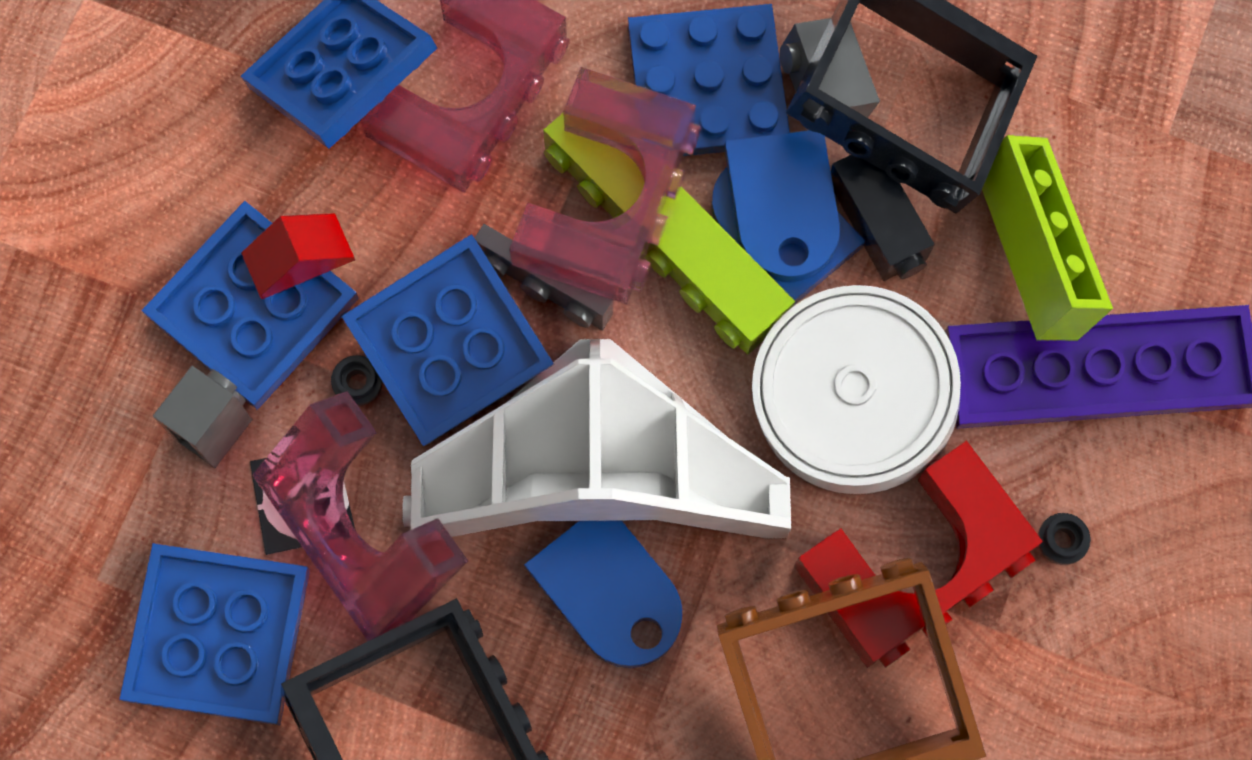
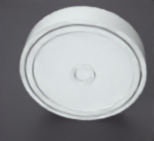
M852 285L836 287L816 293L802 300L782 315L765 337L758 352L753 371L752 392L755 412L762 432L775 455L787 468L805 481L823 489L846 494H868L885 491L911 480L938 457L946 446L957 421L961 382L959 365L953 346L945 331L929 312L919 304L896 292L873 286Z

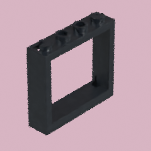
M839 0L786 114L800 121L806 129L820 133L841 145L850 155L863 158L885 171L892 180L906 184L927 196L936 206L949 209L957 214L980 195L1037 59V55L946 0ZM859 3L995 85L959 172L819 89ZM1008 62L1012 64L1013 67H1009L1005 63Z
M457 598L281 683V694L313 760H343L312 696L446 631L511 760H549L543 750L535 752L527 736V733L532 731V727L524 709L518 702L511 705L502 687L507 684V678L500 662L494 655L487 658L478 640L483 637L478 619L475 620L469 609L463 611Z

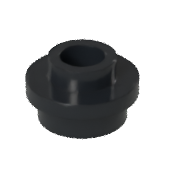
M353 355L344 358L335 366L331 375V386L335 395L347 405H366L378 396L382 388L383 382L365 356ZM360 374L366 377V384L362 388L352 389L348 386L350 378L354 375Z
M1054 514L1042 523L1038 531V535L1043 541L1039 545L1040 551L1049 561L1055 564H1074L1082 559L1089 550L1091 542L1090 532L1086 524L1073 514ZM1062 531L1069 535L1071 539L1069 548H1061L1056 544L1054 539L1056 532Z

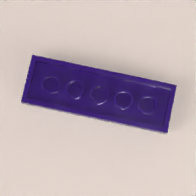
M1249 305L1110 314L1103 317L1078 341L1036 340L1030 320L948 326L945 330L955 351L960 370V406L956 429L1252 408V322Z

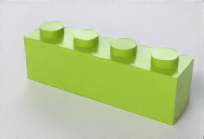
M1007 135L1002 140L982 191L1036 340L1078 341L1113 309L1048 138Z

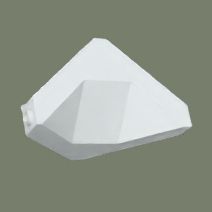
M580 339L553 362L555 365L535 377L505 404L414 458L411 462V496L403 497L404 527H411V532L416 541L437 540L535 521L658 520L761 538H787L791 530L790 477L784 476L728 438L611 339Z

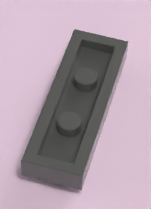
M483 224L475 239L500 278L507 274L522 283L520 285L521 289L533 299L542 303L549 299L563 307L565 316L579 326L589 328L592 324L598 329L604 330L613 315L614 299Z

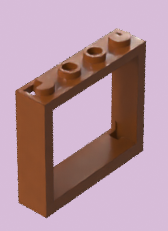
M911 558L895 560L881 566L882 574L863 580H861L859 574L847 575L829 582L830 590L809 596L807 590H800L779 597L776 600L778 604L776 607L757 612L755 606H749L725 615L726 622L717 625L718 636L758 760H776L738 640L909 587H913L956 728L854 760H978L987 757L930 572L922 562L913 564Z

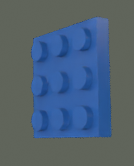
M323 0L240 77L250 90L330 149L369 111L383 101L410 73L416 70L437 49V46L428 33L378 0Z
M772 4L628 17V32L642 147L654 159L724 152L726 140L790 133Z
M244 201L141 311L210 371L211 369L216 370L237 386L235 391L258 410L342 318L341 316L356 303L359 297L356 291L333 272L329 271L265 299H261L241 252L263 233L272 222Z
M472 234L341 316L423 446L432 443L555 365Z
M152 543L119 700L128 703L280 726L285 704L281 694V683L290 678L310 569L307 566Z

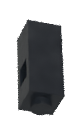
M849 155L834 162L831 167L834 194L853 228L865 240L864 247L883 281L896 275L900 279H906L923 270L927 266L926 260L935 244L901 184L892 180L885 171L863 158Z

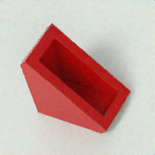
M335 213L280 216L241 252L261 299L355 261V257Z

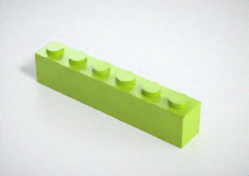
M588 92L543 129L546 148L544 155L550 164L562 174L568 171L579 182L577 188L584 199L594 208L601 205L613 217L611 223L615 230L627 242L631 243L635 240L647 252L645 258L655 272L664 278L669 274L681 287L679 293L684 301L697 313L704 310L717 323L714 329L728 346L733 349L739 346L748 355L764 341L773 325L782 315L794 306L795 301Z

